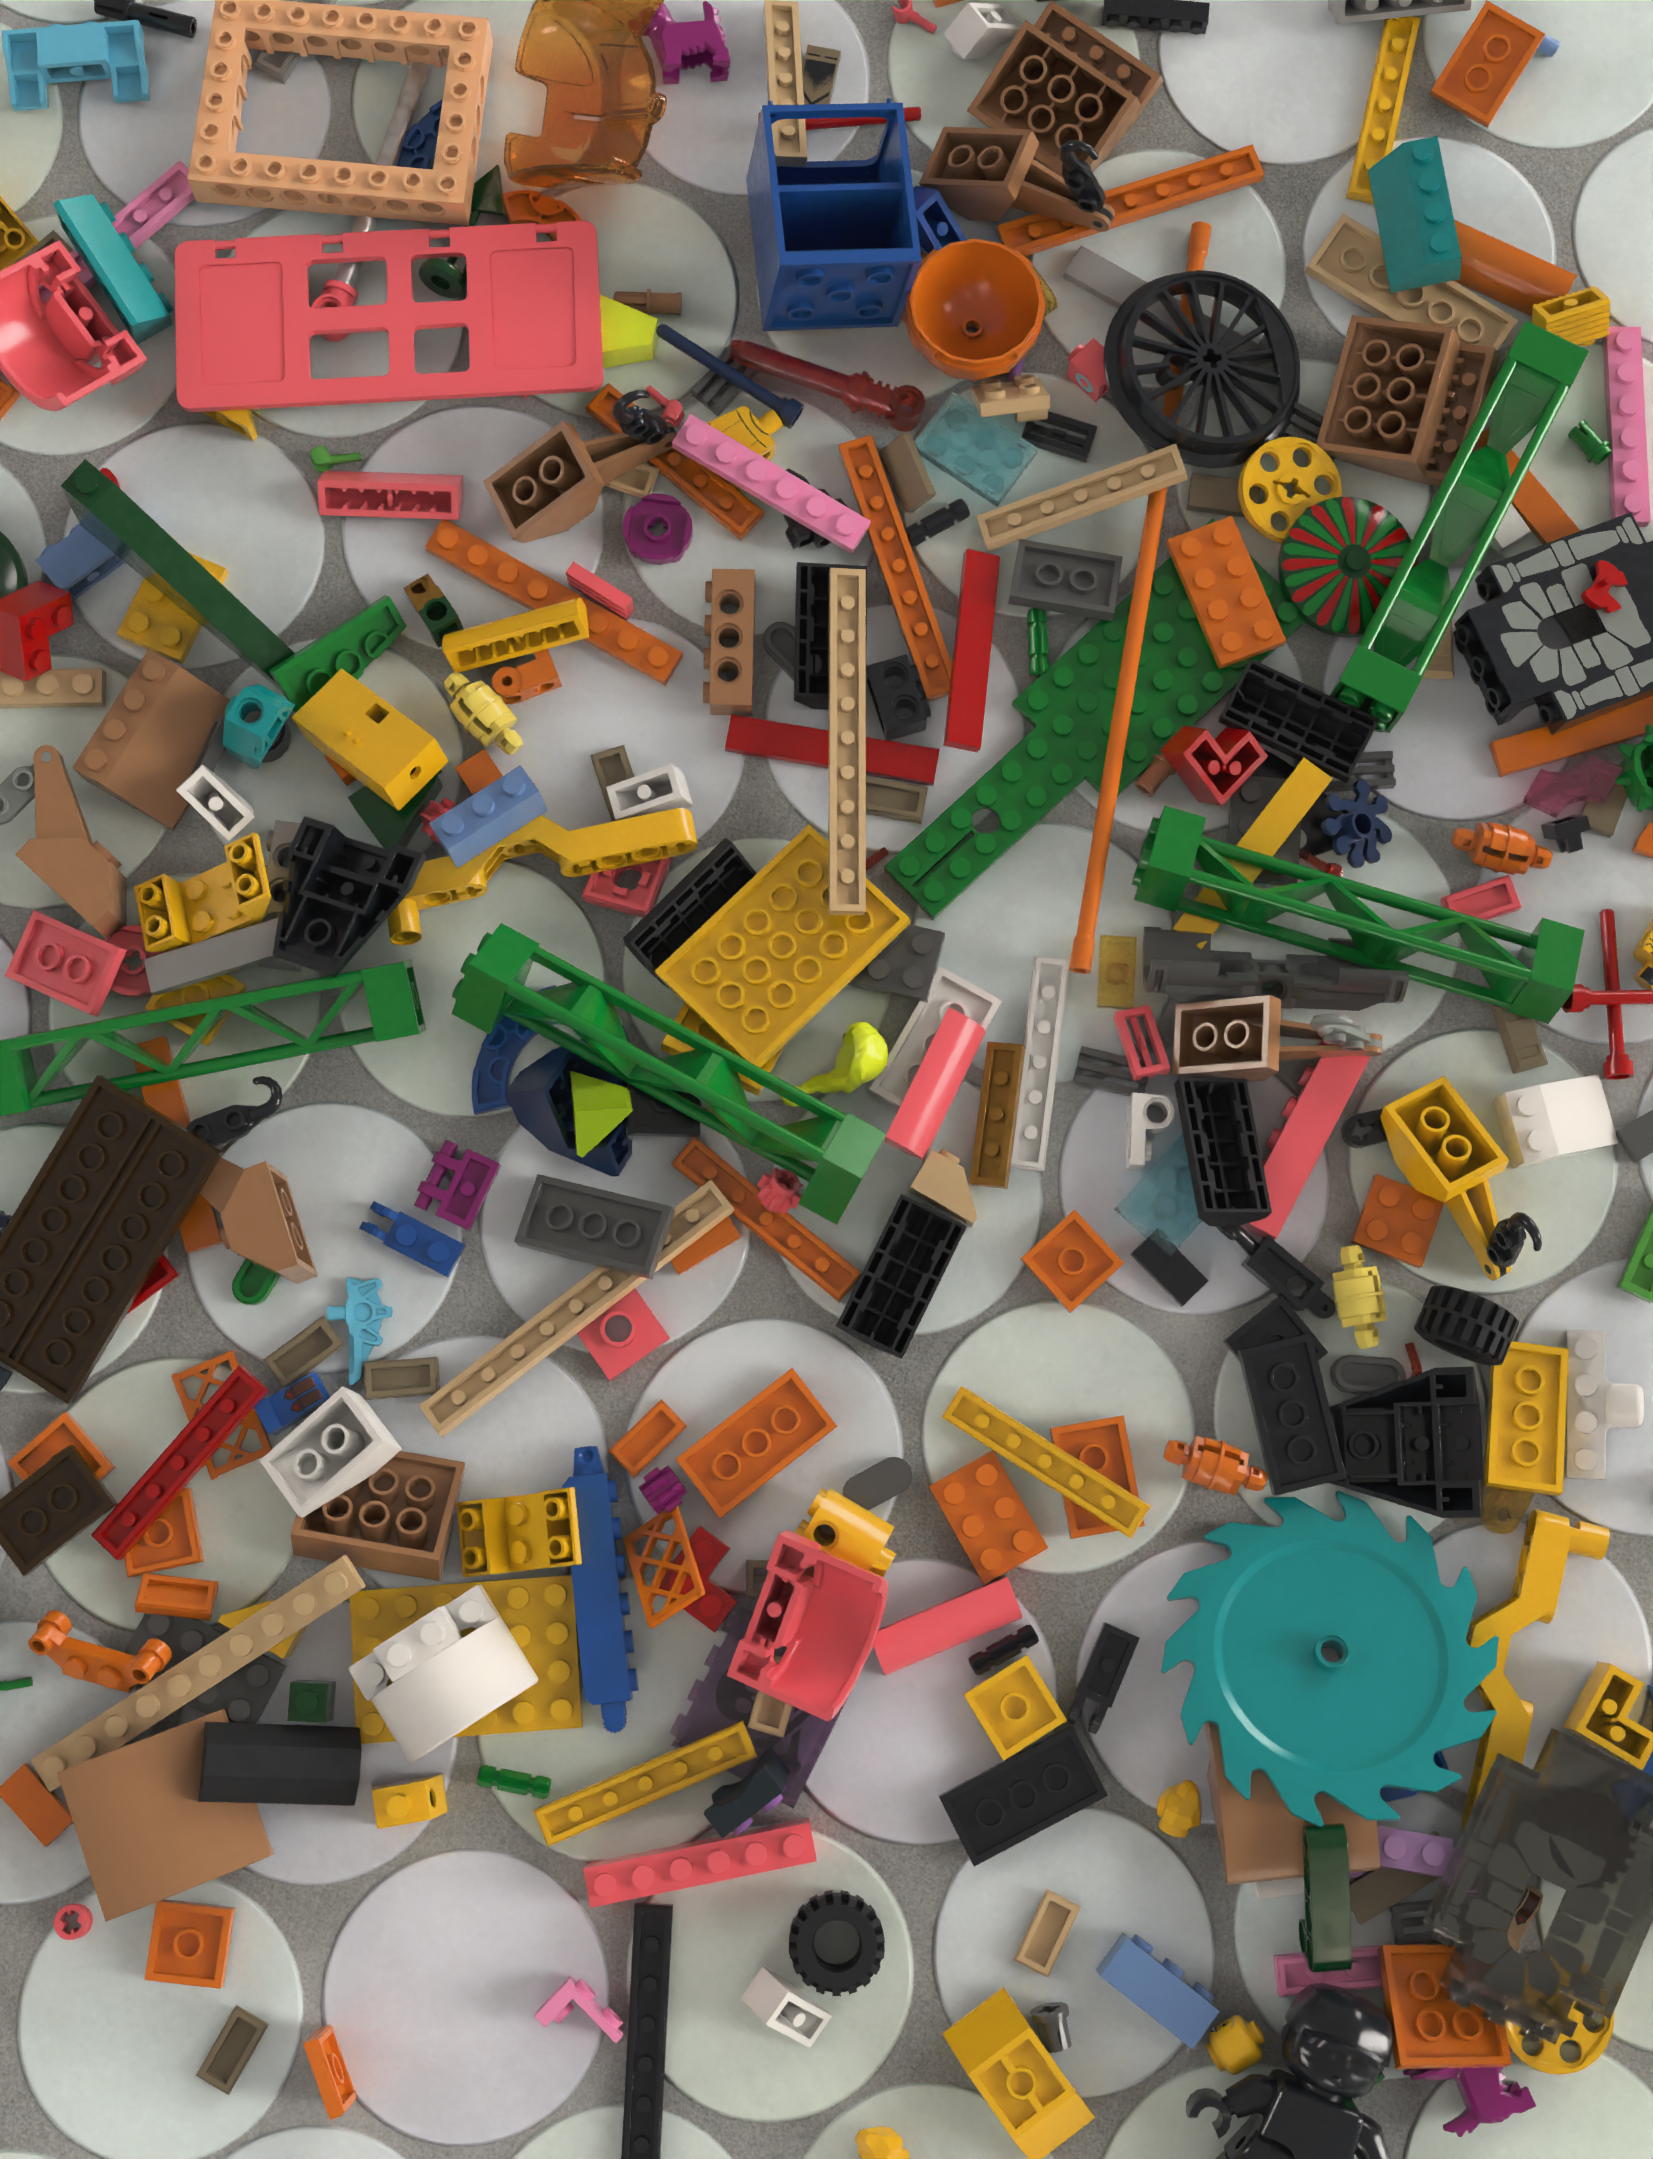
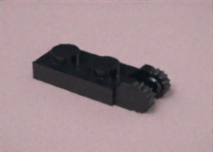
M1103 1622L1075 1690L1077 1695L1073 1700L1066 1722L1074 1725L1081 1716L1086 1698L1098 1702V1705L1089 1720L1088 1731L1097 1734L1108 1707L1111 1708L1140 1639L1139 1637Z

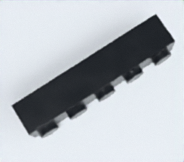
M1104 0L1101 25L1128 27L1130 29L1142 28L1151 31L1165 30L1173 33L1188 32L1195 35L1205 34L1209 20L1210 3L1181 0Z

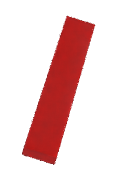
M968 548L963 554L943 746L977 753L981 749L1000 556Z
M731 714L725 751L828 768V730ZM866 737V775L933 786L940 749Z
M239 1365L91 1536L116 1560H122L269 1390L244 1366Z

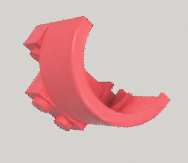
M60 240L0 271V370L24 397L38 407L49 411L62 410L109 382L112 386L138 372L147 360L126 330L122 332L117 330L78 277L81 268ZM38 285L45 286L53 293L45 303H42ZM101 361V366L99 368L93 366Z
M786 1530L778 1534L766 1567L768 1574L745 1637L739 1640L726 1676L828 1722L834 1718L847 1700L865 1665L883 1617L888 1584L884 1577L820 1550L821 1544ZM782 1646L787 1647L779 1663H775L773 1658L774 1649Z

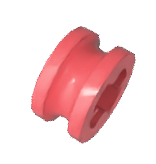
M79 1903L66 1905L56 1913L54 1929L63 1939L75 1940L81 1938L91 1929L93 1923L92 1914L85 1905ZM76 1911L79 1914L77 1921L81 1924L80 1929L74 1928L70 1932L67 1929L69 1922L65 1920L67 1914H75Z

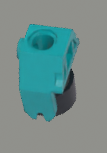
M260 684L242 688L238 697L233 696L225 710L223 746L229 755L240 763H246L253 770H258L261 763L273 762L281 758L288 750L291 742V731L286 720L291 715L295 704Z

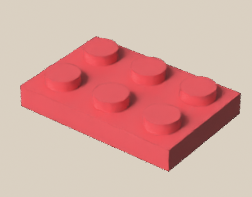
M33 910L5 976L98 1017L127 950Z

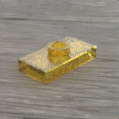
M1100 936L1097 1008H1134L1137 937Z

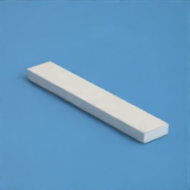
M1038 955L1034 957L1023 1045L1026 1048L1010 1168L1044 1172L1069 977L1070 960Z

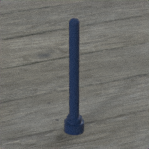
M661 324L657 327L656 333L658 337L774 410L787 428L791 429L804 409V404L793 397L790 400L786 397L781 399L669 326Z

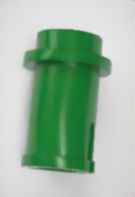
M1583 420L1578 424L1579 428L1575 426L1569 432L1568 437L1588 456L1586 459L1588 463L1593 462L1595 465H1599L1612 453L1609 447L1610 442L1608 440L1603 441L1588 425L1587 421Z

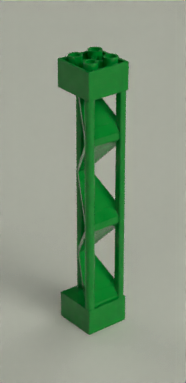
M1528 321L1524 322L1495 374L1493 384L1358 646L1346 663L1330 696L1378 718L1379 721L1374 731L1390 733L1405 713L1442 637L1589 353L1588 350ZM1492 413L1487 445L1471 453ZM1536 426L1518 464L1510 476L1506 454ZM1434 525L1429 558L1412 567ZM1478 540L1452 590L1448 567ZM1375 640L1374 650L1371 651L1370 648ZM1419 655L1412 670L1405 668Z
M1165 805L1160 818H1152L1148 833L1144 838L1140 851L1141 859L1136 867L1131 884L1137 886L1135 901L1176 912V910L1372 969L1408 971L1409 980L1506 1008L1507 1012L1547 1024L1550 1023L1573 992L1585 931L1583 929L1542 918L1532 933L1524 932L1202 836L1206 817ZM1223 857L1304 882L1264 890L1256 888ZM1195 858L1203 871L1193 869ZM1188 882L1215 890L1227 910L1182 897ZM1326 893L1336 911L1307 903V901ZM1357 897L1437 920V922L1397 930L1391 928ZM1285 912L1340 927L1348 931L1357 949L1271 924L1267 921ZM1458 932L1468 950L1439 941ZM1491 937L1521 945L1518 959ZM1420 951L1480 969L1490 989L1399 961Z
M502 923L492 935L488 932L484 935L477 948L478 953L476 955L470 953L467 956L460 971L465 974L464 978L460 979L452 993V997L456 1001L451 1014L489 1035L505 1015L808 1181L809 1184L798 1204L832 1223L838 1224L887 1133L850 1113L846 1115L545 951L539 947V943ZM533 961L572 981V983L538 992L524 986ZM615 1005L691 1046L695 1050L657 1059L633 1046L627 1041ZM548 1022L568 1026L577 1035H579L586 1043L560 1030L559 1028L549 1024ZM738 1073L819 1117L783 1126L770 1121L750 1109ZM672 1090L690 1093L694 1095L710 1111L686 1099L685 1097L675 1093ZM798 1159L816 1162L818 1166L814 1169Z
M412 959L339 973L336 977L329 975L0 1040V1116L83 1099L92 1082L46 1090L90 1039L155 1069L108 1079L124 1090H130L347 1046L420 1034L426 1030ZM347 986L308 1038L252 1005ZM364 986L372 1027L321 1037ZM229 1010L293 1042L184 1064ZM207 1013L170 1065L115 1032ZM66 1041L37 1082L30 1048Z

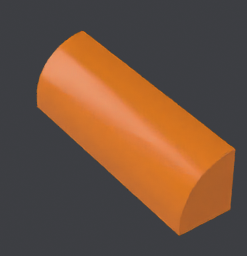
M1454 220L1461 253L1460 279L1453 281L1532 316V306L1534 304L1546 302V300H1552L1569 293L1577 276L1576 274Z

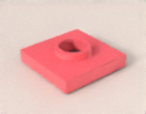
M674 857L590 874L581 897L584 902L644 918L656 906ZM635 870L642 875L637 883V888L629 890V888H621L617 885L618 877L624 871Z
M633 1289L577 1333L609 1381L670 1340L636 1289ZM615 1315L626 1317L632 1325L630 1336L622 1342L611 1341L605 1333L606 1322Z

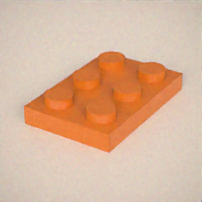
M1486 1L1432 87L1430 95L1488 128L1540 46L1545 33L1493 3Z
M1123 1415L1050 1428L1053 1444L1139 1498ZM1062 1495L1070 1539L1118 1531ZM1144 1520L1141 1522L1139 1527L1145 1526Z
M994 1450L928 1486L983 1585L1048 1549Z

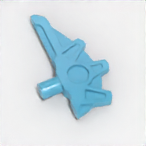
M347 1277L346 1292L348 1293V1301L346 1306H327L328 1321L346 1320L348 1324L349 1385H354L361 1379L363 1362L367 1361L373 1346H380L382 1344L383 1338L379 1335L382 1319L392 1317V1307L383 1306L377 1294V1291L383 1287L379 1278L364 1282Z

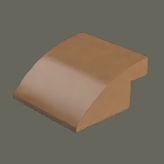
M1051 0L1034 26L1028 21H1024L967 109V112L990 128L1032 129L1039 141L1033 158L1061 177H1063V162L1060 157L1062 144L1069 140L1083 141L1096 150L1099 155L1098 159L1093 160L1089 155L1080 151H1074L1077 159L1087 162L1091 166V171L1094 172L1134 124L1164 80L1159 73Z
M1352 315L1316 445L1328 455L1342 461L1406 480L1440 487L1493 384L1500 359L1494 347L1462 344L1453 327Z
M225 1709L57 1772L105 1922L274 1855L257 1803L198 1802L205 1722L229 1723Z
M1212 1723L1204 1724L1210 1753L1207 1779L1227 1885L1304 1877L1302 1828L1304 1825L1313 1824L1291 1815L1262 1771L1256 1770L1251 1773L1250 1800L1246 1801L1225 1778L1217 1727ZM1325 1794L1315 1795L1314 1801L1324 1824H1344L1348 1841L1349 1873L1379 1870L1380 1856L1377 1821H1366Z

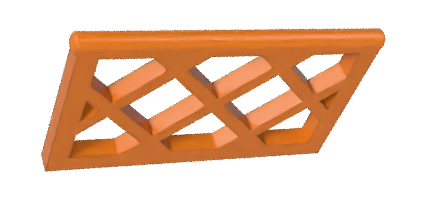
M233 1350L180 1373L171 1375L189 1422L197 1414L198 1409L205 1405L201 1402L209 1384L213 1383L221 1386L224 1383L212 1378L217 1366L229 1361L232 1371L239 1366ZM208 1370L206 1375L201 1373L203 1371ZM191 1376L204 1380L195 1400L188 1398L182 1380ZM255 1409L247 1415L246 1420L240 1423L243 1427L235 1445L232 1446L224 1442L220 1446L232 1451L227 1464L215 1468L212 1457L206 1462L205 1465L212 1480L224 1473L262 1458L272 1450L264 1426ZM249 1428L257 1432L262 1445V1449L253 1453L240 1449ZM238 1454L243 1456L239 1459H236Z
M679 1506L669 1513L664 1510L623 1538L647 1625L653 1629L705 1595ZM673 1518L676 1526L673 1534L661 1533L665 1522ZM643 1537H649L642 1555L638 1556L634 1543ZM657 1540L669 1542L661 1561L650 1558ZM678 1544L682 1546L685 1555L682 1565L670 1563ZM647 1565L658 1567L650 1587L646 1585L643 1574ZM667 1570L678 1572L671 1591L659 1589ZM687 1575H691L694 1589L685 1595L679 1594ZM655 1596L667 1598L663 1609L655 1614L652 1605Z

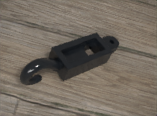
M1241 1226L1216 1227L1228 1239L1236 1240L1248 1254L1241 1266L1277 1296L1282 1295L1296 1312L1303 1311L1306 1308L1320 1319L1329 1318L1334 1314L1335 1303L1320 1290L1325 1282L1271 1237H1262L1257 1242ZM1293 1275H1298L1307 1284L1306 1289L1300 1296H1295L1287 1289V1281ZM1322 1305L1326 1307L1324 1311L1321 1309Z

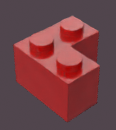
M39 580L0 598L1 672L27 682L52 669L48 637L74 625L70 592Z
M1183 726L1160 750L1198 802L1220 806L1268 758V755L1250 730L1227 727L1214 739L1205 728Z
M699 1526L689 1539L703 1583L705 1595L683 1609L715 1633L738 1600L709 1579L730 1550V1547L705 1528ZM683 1549L672 1564L682 1565L685 1558ZM667 1570L659 1589L671 1591L678 1572ZM687 1575L679 1594L685 1595L694 1589L691 1575Z

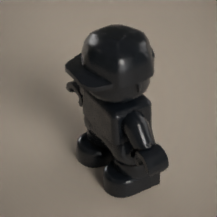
M1325 1983L1310 1984L1298 1993L1285 2015L1287 2024L1284 2025L1281 2031V2038L1283 2040L1281 2054L1284 2063L1293 2074L1281 2069L1272 2070L1269 2076L1250 2074L1225 2089L1227 2095L1223 2097L1214 2089L1202 2088L1193 2092L1186 2101V2114L1188 2118H1198L1201 2110L1206 2107H1214L1219 2110L1217 2119L1212 2122L1219 2139L1230 2128L1232 2115L1236 2114L1238 2119L1251 2115L1224 2145V2151L1216 2159H1354V2155L1358 2159H1391L1381 2126L1372 2118L1361 2113L1352 2098H1361L1368 2094L1374 2087L1377 2077L1382 2074L1384 2067H1389L1393 2047V2033L1390 2020L1379 2006L1352 1990Z

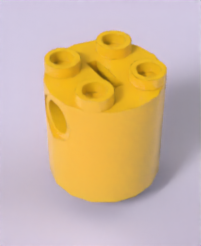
M821 1488L807 1512L813 1516L810 1523L802 1520L795 1533L821 1544L820 1550L883 1577L896 1553L884 1547L894 1526L830 1488L829 1491ZM827 1524L831 1526L835 1534H825L821 1530L820 1525Z

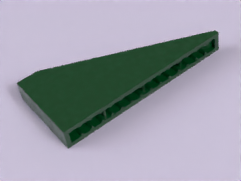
M84 459L61 485L80 525L280 690L269 670L295 653L114 482Z

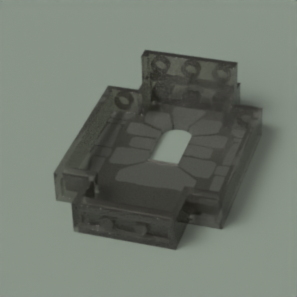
M1551 1728L1533 1769L1497 1753L1423 1920V1923L1433 1930L1430 1935L1433 1939L1449 1947H1452L1454 1942H1457L1439 1982L1442 1987L1449 1991L1447 1995L1449 2000L1467 2009L1473 2003L1485 2009L1482 2015L1485 2018L1503 2027L1509 2021L1521 2027L1518 2034L1541 2045L1543 2039L1555 2045L1560 2033L1572 2038L1578 2023L1570 2018L1568 2014L1574 2001V2009L1593 2019H1596L1598 2013L1611 2019L1653 1921V1828L1650 1827L1653 1820V1776L1554 1728ZM1532 1874H1535L1566 1891L1539 1950L1532 1954H1521L1510 1946L1508 1929Z

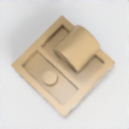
M1032 374L1015 376L1013 382H1000V379L992 378L980 381V385L971 386L972 400L981 417L1014 413L1016 423L1048 419V409H1051L1050 395L1040 378H1035Z

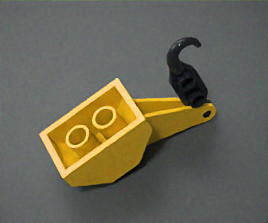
M1445 1076L1384 1106L1380 1118L1395 1163L1416 1191L1445 1202L1474 1251L1484 1274L1490 1280L1495 1281L1510 1273L1511 1265L1515 1264L1524 1246V1240L1526 1239L1525 1230L1533 1241V1249L1535 1251L1541 1250L1542 1237L1540 1231L1527 1214L1516 1212L1510 1218H1505L1498 1222L1488 1179L1504 1171L1509 1159Z

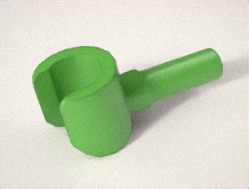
M317 446L310 450L312 464L320 473H323L325 470L329 471L334 465L339 463L361 461L360 452L330 456L326 446Z

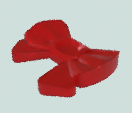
M1600 560L1595 563L1596 577L1590 588L1582 592L1581 598L1590 608L1597 610L1605 608L1606 613L1609 614L1621 609V605L1608 593L1611 585L1624 587L1628 582L1622 571H1619L1611 563Z

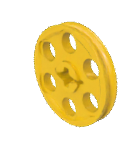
M1281 437L1265 443L1246 460L1239 475L1237 493L1242 513L1252 528L1263 537L1282 543L1291 525L1306 509L1324 500L1342 497V486L1334 462L1323 449L1302 438ZM1295 450H1302L1307 454L1309 460L1307 467L1302 468L1294 463L1293 453ZM1263 454L1271 455L1275 459L1276 468L1274 472H1268L1262 468L1260 459ZM1317 477H1322L1328 481L1330 490L1327 495H1322L1316 491L1314 481ZM1289 483L1293 485L1292 491L1296 493L1290 498L1287 497V490L1283 488ZM1252 486H1258L1264 491V503L1256 504L1250 499L1249 490ZM1273 514H1281L1286 519L1287 525L1284 531H1277L1272 527L1271 517Z
M1544 1952L1542 1954L1560 1973L1553 1995H1547L1529 1986L1527 1957L1525 1958L1521 1993L1527 2005L1523 2015L1513 2017L1509 2014L1507 2003L1512 1996L1499 1990L1510 2048L1519 2059L1541 2072L1556 2075L1578 2072L1595 2062L1604 2052L1610 2041L1614 2027V2008L1610 1993L1606 1985H1604L1603 1989H1599L1587 1983L1599 1990L1601 1995L1600 2008L1570 1994L1568 1980L1572 1973L1565 1971L1548 1952ZM1582 1962L1578 1972L1588 1973L1600 1978L1589 1972V1966ZM1538 1998L1549 2006L1552 2005L1556 2008L1561 2004L1559 2012L1563 2015L1562 2018L1571 2024V2028L1560 2020L1551 2019L1548 2022L1550 2014L1546 2011L1547 2008L1538 2001ZM1591 2009L1598 2010L1602 2016L1601 2026L1594 2031L1587 2030L1583 2025V2016ZM1529 2033H1536L1541 2039V2047L1534 2054H1526L1522 2049L1523 2037ZM1566 2040L1576 2041L1579 2047L1578 2056L1572 2061H1564L1560 2056V2046Z

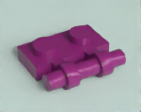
M445 1140L440 1152L436 1151L431 1160L434 1164L426 1181H421L417 1189L420 1193L414 1206L427 1211L432 1199H436L441 1202L435 1214L436 1216L470 1231L499 1172L501 1164L469 1149H466L460 1162L453 1158L458 1145ZM448 1169L455 1172L447 1191L438 1187Z

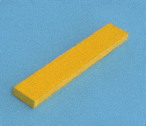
M1410 16L1384 20L1346 195L1348 199L1374 204L1368 169L1392 152L1420 17Z
M1304 757L1236 846L1273 857L1333 778ZM1225 859L1251 883L1255 881L1263 870L1262 868L1232 859ZM1204 887L1194 899V901L1227 910L1215 890ZM1184 912L1172 929L1174 931L1210 933L1212 936L1221 923ZM1207 941L1201 942L1196 946L1202 949Z
M964 1386L959 1388L942 1416L945 1420L1129 1538L1133 1537L1151 1508L1146 1502Z
M744 1720L536 1808L534 1814L547 1846H551L756 1758L758 1754Z

